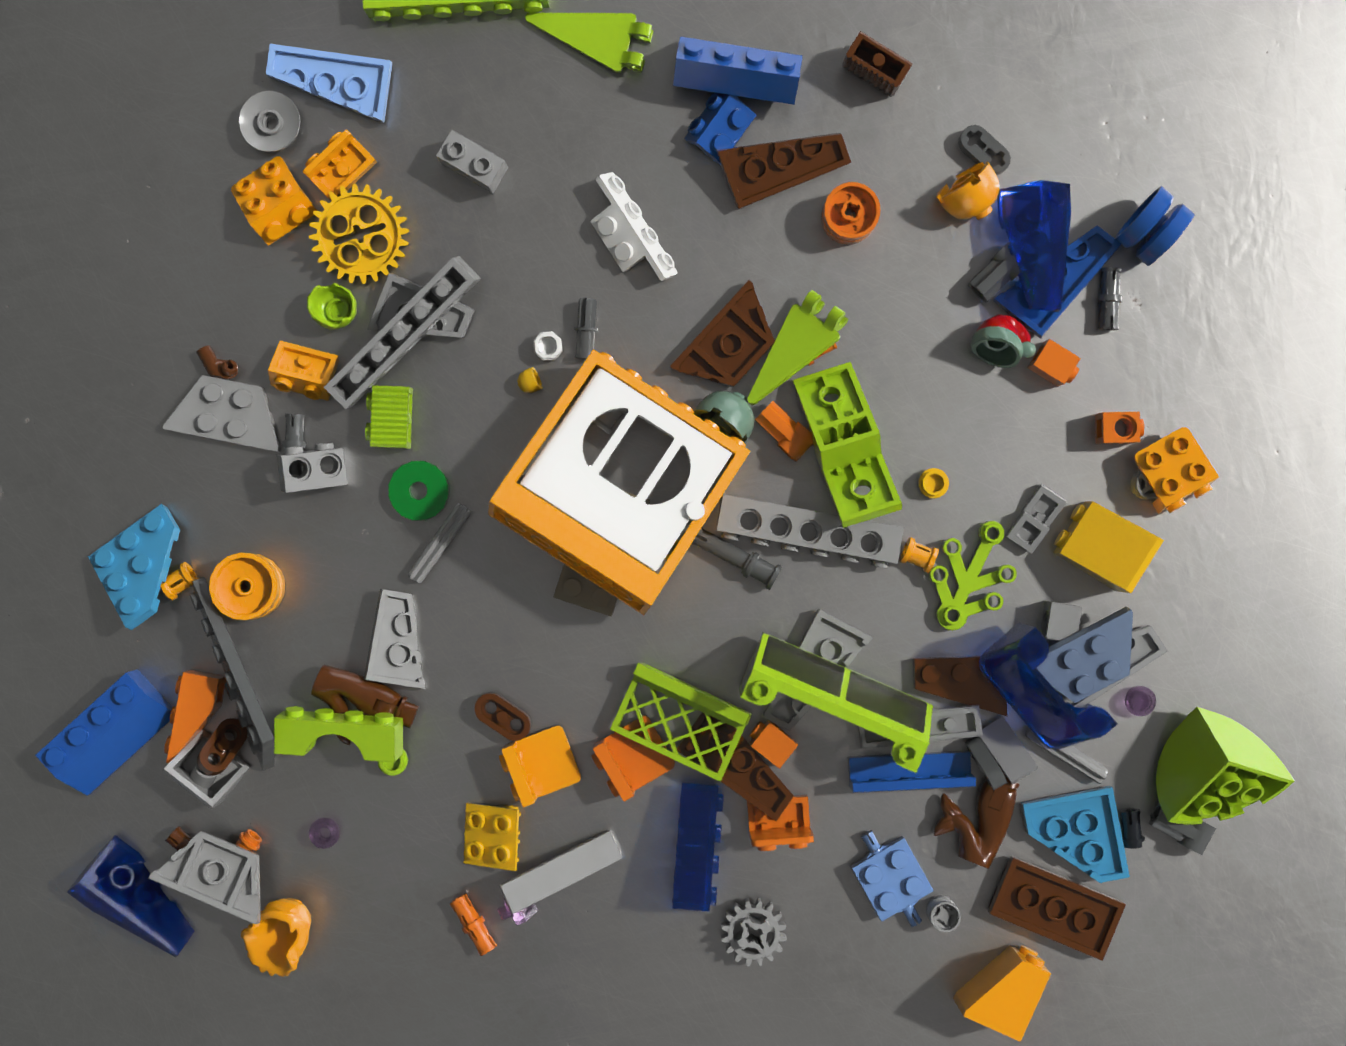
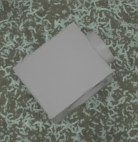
M1045 601L1039 636L1048 639V645H1054L1077 633L1082 607Z

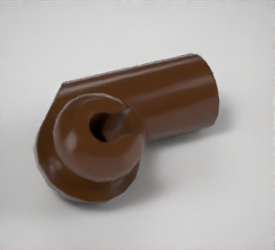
M210 345L196 351L211 377L229 380L237 376V363L230 359L228 361L217 359Z

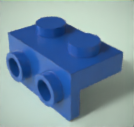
M713 93L706 101V108L702 114L689 125L688 133L684 139L688 143L699 147L714 162L721 164L716 150L733 148L754 120L756 114L735 95Z

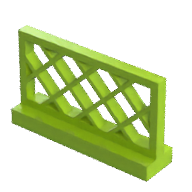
M638 663L633 673L634 677L610 730L721 782L752 713L648 664ZM638 683L650 688L654 700L638 705L634 695ZM656 691L665 694V696L658 698ZM671 697L677 700L681 713L665 718L660 701ZM632 700L634 707L627 709L630 701ZM655 703L661 720L646 726L640 708ZM683 703L693 708L686 711ZM699 710L705 713L709 726L693 731L687 714ZM636 711L641 728L629 731L620 727L624 715ZM683 716L689 733L673 739L667 721ZM711 716L720 720V722L713 724ZM663 723L669 741L656 744L651 741L647 729ZM727 723L737 728L731 741L723 744L720 743L715 730L716 726ZM711 729L717 746L701 752L694 734ZM643 731L645 738L635 733ZM690 736L696 754L688 757L679 755L675 742ZM670 744L672 751L663 746ZM730 745L725 755L722 748ZM718 749L722 764L718 772H715L706 767L702 755ZM698 757L700 764L690 759Z

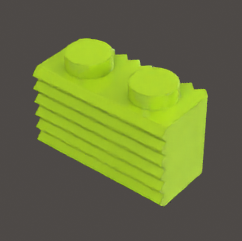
M372 385V392H368L366 397L367 410L371 411V423H366L365 439L370 441V447L411 449L413 388Z

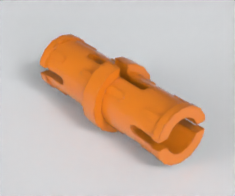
M466 893L449 903L463 925L461 929L464 934L467 933L470 939H472L480 956L485 955L497 946L483 923L485 921L482 915L479 916Z

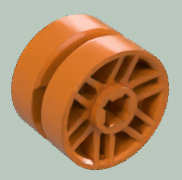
M848 182L837 186L828 195L822 208L821 223L824 231L832 240L840 244L851 245L863 241L870 235L878 223L880 217L879 200L876 194L864 184ZM846 210L852 213L855 212V217L850 215L846 216Z

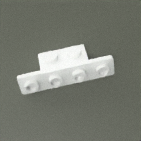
M613 172L599 175L596 181L611 205L590 222L622 272L630 270L646 257L661 281L677 275L678 272L674 267L675 264L672 257L664 252L658 242L656 232L646 224L641 216V209L630 199L625 191L623 181Z

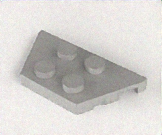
M202 375L163 425L165 430L276 452L281 451L280 442L277 441L273 427L275 424L272 413L267 405L266 391L264 387Z
M200 831L189 841L188 845L183 849H179L170 857L171 859L160 869L153 871L149 876V879L253 924L260 923L259 854L212 834Z

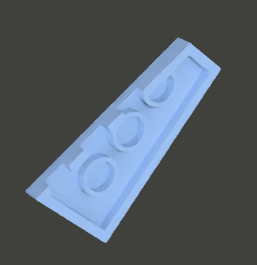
M270 44L266 75L268 77L384 123L392 71L391 60Z

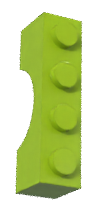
M291 706L285 708L284 711L274 718V754L305 756L315 746L319 737L329 734L340 735L351 740L359 748L364 760L395 762L403 754V718L393 717L392 713L382 712L372 716L363 715L362 711L352 710L343 714L334 713L332 709L328 708L317 709L314 712L304 711L303 707Z

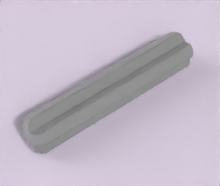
M459 503L456 504L408 572V576L417 583L423 582L470 516L471 511L467 507Z
M1032 723L1027 729L1025 735L1027 739L1091 780L1100 784L1107 777L1108 769L1039 724Z

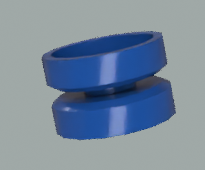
M1163 186L1158 187L1137 208L1115 236V239L1125 248L1135 246L1144 237L1137 248L1136 257L1147 266L1154 263L1178 240L1195 216V213L1183 203L1176 205L1165 215L1173 203V195Z

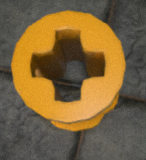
M909 537L903 547L899 561L903 564L909 562L923 568L924 572L929 573L937 559L939 549L934 547L928 548L916 543L915 538Z
M183 562L180 564L179 569L167 576L166 582H162L160 588L173 601L178 598L179 593L193 586V581L199 578L193 568L187 562Z

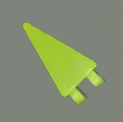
M527 13L525 15V19L529 24L616 73H620L623 70V66L633 71H643L645 64L644 54L628 51L632 37L645 43H651L654 31L652 30V25L636 22L637 18L633 13Z
M813 290L806 295L802 306L798 304L792 305L747 398L749 404H757L839 341L840 335L838 331L848 322V318L845 317L846 313L837 306H834L825 322L821 321L814 315L822 310L825 303L821 301L822 296Z

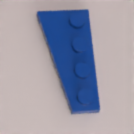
M1097 225L1067 246L1058 255L1047 260L1034 272L1016 282L1013 287L995 297L993 302L1041 339L1119 249L1121 243Z

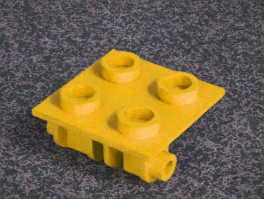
M466 803L463 864L517 871V862H519L517 853L518 844L520 843L518 835L521 832L518 829L521 812L517 805H507L506 808Z

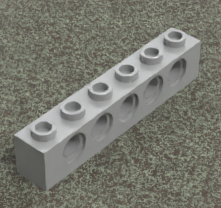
M460 256L453 257L324 388L345 410L354 406L372 388V385H375L481 278Z
M725 494L722 495L716 526L717 531H722L721 538L739 541L740 535L752 537L751 543L769 546L770 540L782 542L781 549L799 552L800 546L812 548L811 554L829 557L830 552L841 553V560L859 563V558L863 557L871 559V565L889 568V563L898 564L904 532L903 527L871 521H864L843 528L838 515ZM746 512H751L757 517V525L751 530L744 529L740 524V518ZM778 517L784 519L787 524V529L782 535H775L770 529L772 520ZM806 523L813 524L817 530L815 538L811 541L804 540L800 534L802 526ZM835 529H842L846 534V541L841 546H835L831 542V533ZM867 534L872 535L876 540V546L870 552L864 551L861 547V539Z

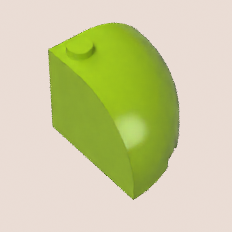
M1196 707L1190 712L1168 738L1161 752L1156 774L1158 800L1168 822L1186 825L1202 824V819L1218 817L1222 821L1244 814L1245 812L1242 808L1259 800L1264 804L1279 795L1294 782L1282 761L1254 733L1231 718L1200 707Z

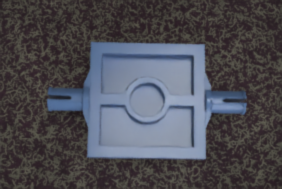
M872 830L867 831V835L865 833L862 834L861 838L869 852L862 860L853 864L850 868L879 920L884 921L896 913L904 912L911 927L916 926V922L920 924L922 919L914 905L919 899L934 890L905 838L901 836L889 844L879 845Z

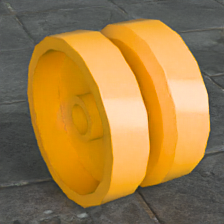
M240 552L227 556L216 565L210 576L209 592L213 604L222 614L232 619L255 620L268 616L279 607L285 594L286 583L282 570L273 560L261 554ZM245 581H248L251 585V588L248 592H245V589L247 588V586L244 585Z

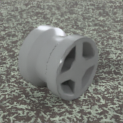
M1141 470L1136 472L1130 480V490L1133 495L1144 500L1156 499V494Z

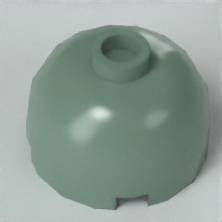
M715 391L706 396L694 410V415L702 420L708 419L719 426V431L728 437L735 436L746 444L752 434L755 417L747 398L739 392Z

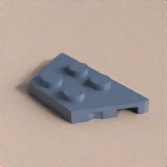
M1126 606L1025 659L1022 663L1032 673L1071 701L1077 703L1130 675L1133 612Z

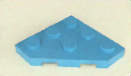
M163 504L157 506L88 556L124 626L130 630H133L157 613L160 603L157 597L161 583L166 582L172 561L169 558L174 541L177 542L180 528L168 507Z
M1104 786L1020 802L1026 833L1053 850L1099 883L1130 877L1113 787Z

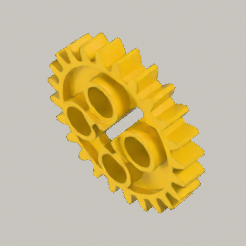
M353 184L351 193H348L344 186H340L341 196L338 197L330 191L329 195L332 200L330 203L323 200L319 201L324 208L323 212L313 211V214L319 218V222L309 223V226L317 229V233L310 235L309 239L318 240L319 244L314 246L312 251H322L323 255L318 259V262L328 261L330 263L326 270L328 273L338 269L337 279H342L345 274H349V283H354L356 276H360L362 284H366L368 275H371L373 280L377 282L379 281L378 272L381 271L384 275L388 276L389 270L387 266L389 264L395 268L399 267L395 257L406 256L399 249L400 246L409 245V242L402 239V235L410 233V230L401 228L400 225L407 220V217H397L396 214L400 211L401 206L398 205L391 208L389 205L393 197L388 196L382 200L381 189H378L372 195L370 185L367 184L363 192L359 191L357 184ZM366 206H373L377 211V218L374 222L367 224L361 219V211ZM337 216L345 217L348 222V227L343 233H336L332 228V221ZM382 223L386 225L383 230L363 236L364 242L362 243L359 239H352L339 245L334 244L335 239L354 234L356 226L366 230ZM377 235H383L388 242L387 249L382 253L374 251L371 245L372 239ZM348 245H354L359 252L357 260L352 263L347 262L343 258V249Z

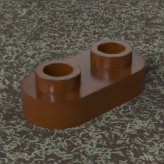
M488 692L479 697L475 703L477 718L511 741H519L529 733L531 719L528 714L501 695ZM488 702H493L496 705L495 712L490 713L486 710ZM513 719L521 721L522 726L520 729L512 728L511 721Z
M229 718L222 721L199 752L197 764L205 774L218 775L222 773L246 741L248 735L247 728H242L238 719ZM225 733H232L234 740L226 739ZM208 757H215L217 759V764H210L208 762Z

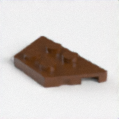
M750 280L745 283L671 364L670 368L672 370L734 387L774 344L775 340L768 327L753 283Z

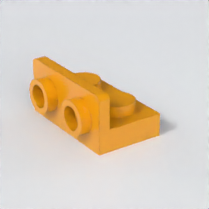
M279 341L268 368L270 384L282 392L292 391L304 394L313 400L323 399L328 401L331 394L324 386L334 377L339 364V356Z

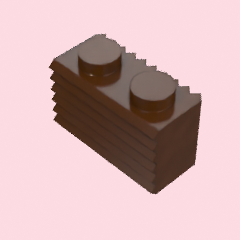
M860 31L846 53L842 65L843 68L848 67V71L853 70V74H858L859 78L863 77L864 81L868 80L869 84L873 83L874 87H879V91L884 90V94L889 93L891 97L897 92L913 63Z

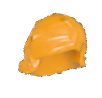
M282 898L269 902L261 911L260 923H251L241 931V938L244 940L245 949L248 951L247 957L252 965L258 966L260 972L264 973L267 971L270 976L277 974L284 977L289 976L291 971L297 969L299 958L308 944L311 925V914L300 900Z

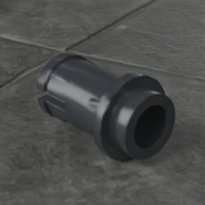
M1129 808L1120 810L1124 848L1136 849L1143 847L1142 842L1145 841V837L1142 836L1140 809L1132 808V821H1130Z

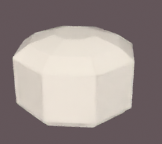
M552 331L540 332L533 341L534 353L543 361H555L563 352L561 338Z

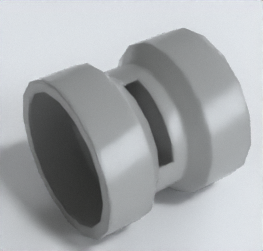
M938 895L931 898L927 903V917L938 931L944 933L951 932L959 926L961 913L949 897Z

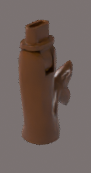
M328 665L321 667L311 691V695L326 703L334 713L345 714L348 711L344 698L346 697L359 711L363 712V715L375 716V714L382 712L392 713L393 717L403 718V726L411 728L419 706L407 702L408 697H402L384 684L365 680L362 675ZM337 735L339 740L344 744H351V740H349L348 738Z
M1005 774L1007 784L992 790L988 782L985 781L980 788L977 797L979 833L975 830L970 819L962 813L960 808L945 793L942 794L940 800L944 817L936 823L934 828V836L956 831L959 834L958 857L988 869L1006 835L1016 801V788L1020 785L1018 783L1012 785Z

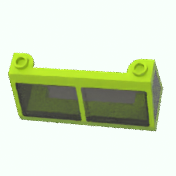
M762 633L739 686L740 698L756 705H767L775 699L777 692L783 693L892 740L894 743L892 747L894 761L899 766L917 773L929 745L932 704L769 634Z

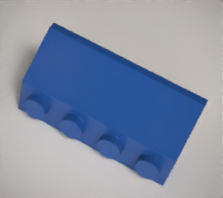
M680 37L673 86L794 105L803 56Z
M138 669L126 672L35 756L56 779L88 796L170 722V714L173 707Z

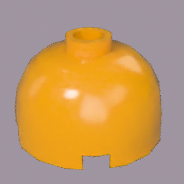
M988 161L985 164L980 162L956 176L958 180L952 184V188L949 189L946 183L936 195L942 207L950 215L958 219L966 220L976 217L977 220H980L993 210L991 205L998 197L1000 190L999 180Z

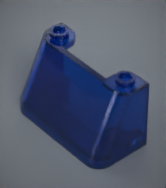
M1019 622L981 655L979 667L982 673L1046 747L1058 750L1097 739L1107 734L1117 725L1111 715L1101 707L1092 706L1088 703L1085 707L1078 708L1069 702H1065L1040 673L1037 667L1048 657L1049 645L1036 627Z

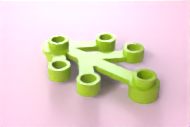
M987 521L979 527L978 537L981 542L967 571L960 554L962 550L960 541L955 538H948L942 544V551L948 556L958 584L954 597H952L946 582L949 574L945 567L933 566L929 572V578L935 584L941 601V605L937 610V620L947 630H958L964 626L968 616L987 609L999 610L1003 605V597L996 592H989L984 596V599L965 604L971 592L1000 582L1011 583L1016 579V569L1011 565H1001L996 571L979 576L993 545L999 544L1004 538V529L998 522ZM992 527L997 530V536L994 539H990L987 535L988 530ZM951 541L957 545L954 553L947 551V544ZM1005 568L1011 571V577L1007 580L1002 577V571ZM936 569H941L944 576L941 580L937 581L933 573ZM995 595L998 598V604L991 607L988 599ZM954 609L957 611L958 617L956 620L950 621L947 615L950 610Z

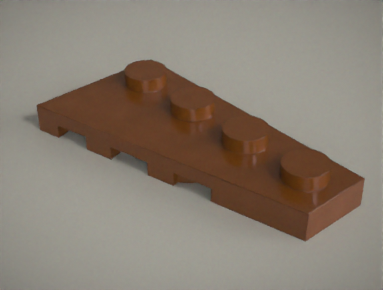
M841 133L716 150L734 201L739 209L851 163Z
M702 712L692 726L693 731L709 726L705 713ZM711 716L713 724L720 722V720ZM727 723L715 727L721 744L731 741L737 730ZM711 729L694 734L701 752L717 746ZM690 736L684 738L677 747V751L685 757L696 754ZM741 736L721 782L777 821L794 795L744 737ZM730 745L722 748L725 755ZM718 749L702 755L706 767L718 772L722 764ZM698 757L690 759L700 764Z

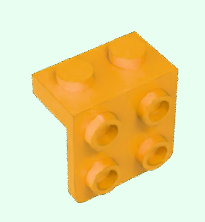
M280 156L267 161L260 168L245 178L240 179L231 188V192L247 221L268 246L314 216L313 211H317L315 205L299 187L285 161Z
M1186 427L1172 432L1134 455V461L1157 496V499L1152 504L1158 513L1166 509L1169 513L1176 511L1186 504L1184 499L1193 494L1196 499L1212 490L1210 484L1219 478L1192 433Z
M560 725L529 735L519 741L508 743L501 749L502 755H499L501 766L505 773L510 772L514 782L510 784L512 795L515 801H521L523 807L534 804L536 799L576 784L581 779V773L565 731Z

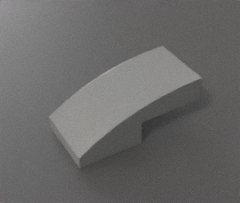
M1040 484L1006 536L1032 554L1050 530L1049 526L1064 508L1067 501L1043 484Z

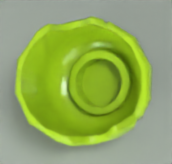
M337 283L328 286L317 285L307 297V310L312 319L321 327L337 330L348 326L354 320L357 314V301L349 289L341 285L339 286Z

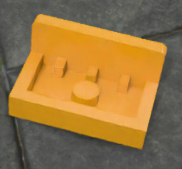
M347 129L342 133L337 132L327 143L328 147L320 154L315 153L305 164L306 168L302 171L330 201H332L329 195L330 191L338 197L341 196L340 186H344L348 191L353 184L377 163Z

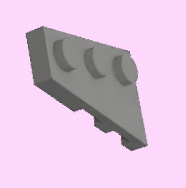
M389 273L367 330H381L423 286ZM457 302L425 335L463 338L475 309Z
M380 589L364 673L365 680L425 689L420 663L422 662L421 654L418 649L416 635L417 626L412 594Z

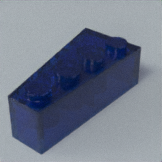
M682 783L672 910L710 912V906H716L717 887H712V874H718L719 856L714 855V845L721 841L722 825L716 824L717 812L723 811L724 794L718 793L719 786Z

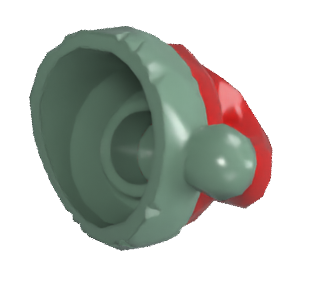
M998 314L985 320L978 327L976 333L973 334L971 340V349L977 357L1000 368L1014 367L1022 357H1033L1036 352V347L1031 343V336L1028 330L1018 320L1008 315Z

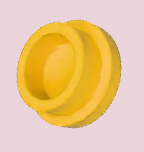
M930 468L920 475L918 487L924 496L939 498L947 492L949 480L942 470Z

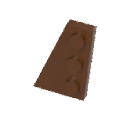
M1004 655L913 658L914 689L966 705L978 704L980 709L1008 717L1006 657Z

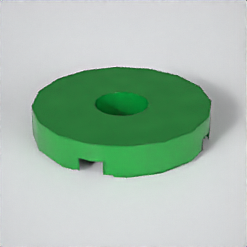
M411 461L401 465L393 473L388 485V497L393 508L401 516L410 520H428L435 517L445 508L449 499V483L445 474L436 465L426 461ZM417 482H422L427 487L426 496L420 500L415 499L411 494V488Z

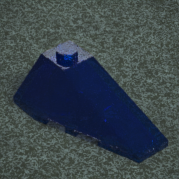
M1039 180L1000 189L997 197L998 221L1001 229H1005L1010 242L1008 246L1011 256L1014 255L1020 270L1018 277L1029 308L1059 312L1062 306L1071 220L1070 184Z
M113 836L86 866L67 893L91 911L170 955L177 957L194 933L193 928L177 905L170 901L160 888L162 884L149 879L151 873L144 865L146 861L141 854L118 836Z

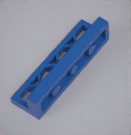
M969 751L925 753L917 773L899 766L894 761L892 754L848 756L849 787L853 793L976 786V777L971 773V755Z

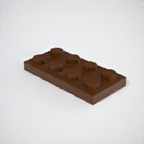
M1010 856L988 912L1000 919L1103 961L1126 904L1014 856Z

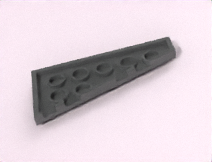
M205 577L194 580V592L189 594L194 609L196 611L201 610L204 618L201 620L203 630L207 637L211 636L214 644L212 646L213 653L218 664H222L225 672L223 674L226 681L224 684L226 692L231 701L235 700L238 709L236 714L242 728H247L249 746L252 753L257 755L261 768L264 771L274 767L273 734L222 616L212 602Z

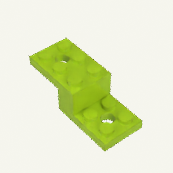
M851 362L794 379L793 385L812 433L815 455L843 528L902 510V502L882 455L880 432ZM828 394H837L839 396L834 402H828L823 399ZM859 486H867L871 489L866 495H858L854 492Z

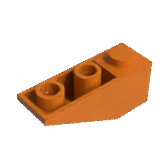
M188 670L178 677L175 687L176 694H179L177 706L172 708L170 714V723L173 724L171 736L167 737L164 747V753L168 754L166 763H170L205 728L222 706L225 691L224 684L226 683L224 675Z

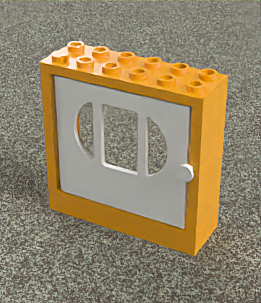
M593 349L490 499L488 515L640 614L645 615L745 461L750 450L745 448L746 444L735 436L728 437L719 431V426L708 419L702 420L694 415L693 409L682 402L677 404L668 398V394L662 388L655 385L651 387L643 382L642 377L634 370L623 369L616 364L612 356L605 352L599 353ZM591 376L592 378L590 379L584 390L581 392V394L579 395V397L577 398L569 412L566 414V416L564 417V419L562 420L554 434L551 436V438L549 439V441L547 442V444L545 445L537 459L534 461V463L532 464V466L530 467L522 481L518 484L517 482L519 481L527 467L530 465V463L532 462V460L534 459L542 445L545 443V441L547 440V438L549 437L557 423L560 421V419L562 418V416L564 415L572 401L575 399V397L577 396V394L579 393L587 379ZM627 410V415L594 464L588 467L583 455V438L590 424L596 418L609 411ZM637 417H641L672 437L673 442L636 497H632L602 478L599 473ZM684 447L690 464L689 477L685 487L677 496L667 502L654 505L646 504L647 497L678 450ZM725 464H727L728 467L722 474L721 478L711 491L710 495L708 496L704 504H702L701 501L707 494L708 490L716 480L717 476L719 475ZM692 520V523L682 536L681 540L673 550L672 554L664 564L663 568L661 569L659 574H657V569L667 556L668 552L670 551V549L676 542L677 538L687 525L688 521Z

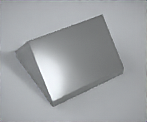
M202 729L163 769V772L209 809H212L226 799L249 770L250 765L235 755L222 773L207 775L202 772L198 767L197 757L211 737L210 733ZM210 756L208 757V762L216 765L217 759Z

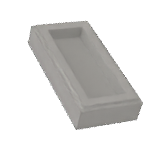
M1003 716L982 729L983 736H980V738L1012 785L1038 769L1037 764Z

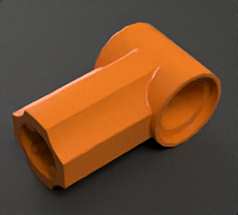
M774 401L755 419L777 441L778 447L795 462L813 445L812 433L801 423L795 422Z

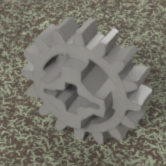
M745 898V906L743 907L738 903H734L735 913L733 914L728 911L725 913L729 923H721V929L728 932L721 935V940L725 943L730 942L726 946V952L729 954L735 951V961L738 962L744 957L746 965L749 967L752 960H757L759 966H763L762 958L767 957L771 962L774 961L772 952L781 953L783 950L779 942L787 940L786 934L780 932L787 928L785 922H778L782 917L780 910L772 913L773 904L769 902L764 907L762 906L761 898H757L755 904H751L750 900ZM749 913H759L762 914V916H751ZM737 921H739L741 930L734 937V927ZM747 923L754 930H759L760 940L757 936L749 934ZM774 927L773 938L771 942L768 943L767 933L772 931L771 928ZM745 948H756L757 951L746 950Z

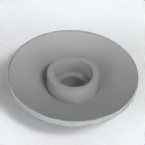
M262 91L254 94L244 103L239 115V128L244 139L255 149L263 152H277L288 147L296 139L300 129V115L296 105L286 95L276 91ZM270 120H277V126L274 129H268V122Z

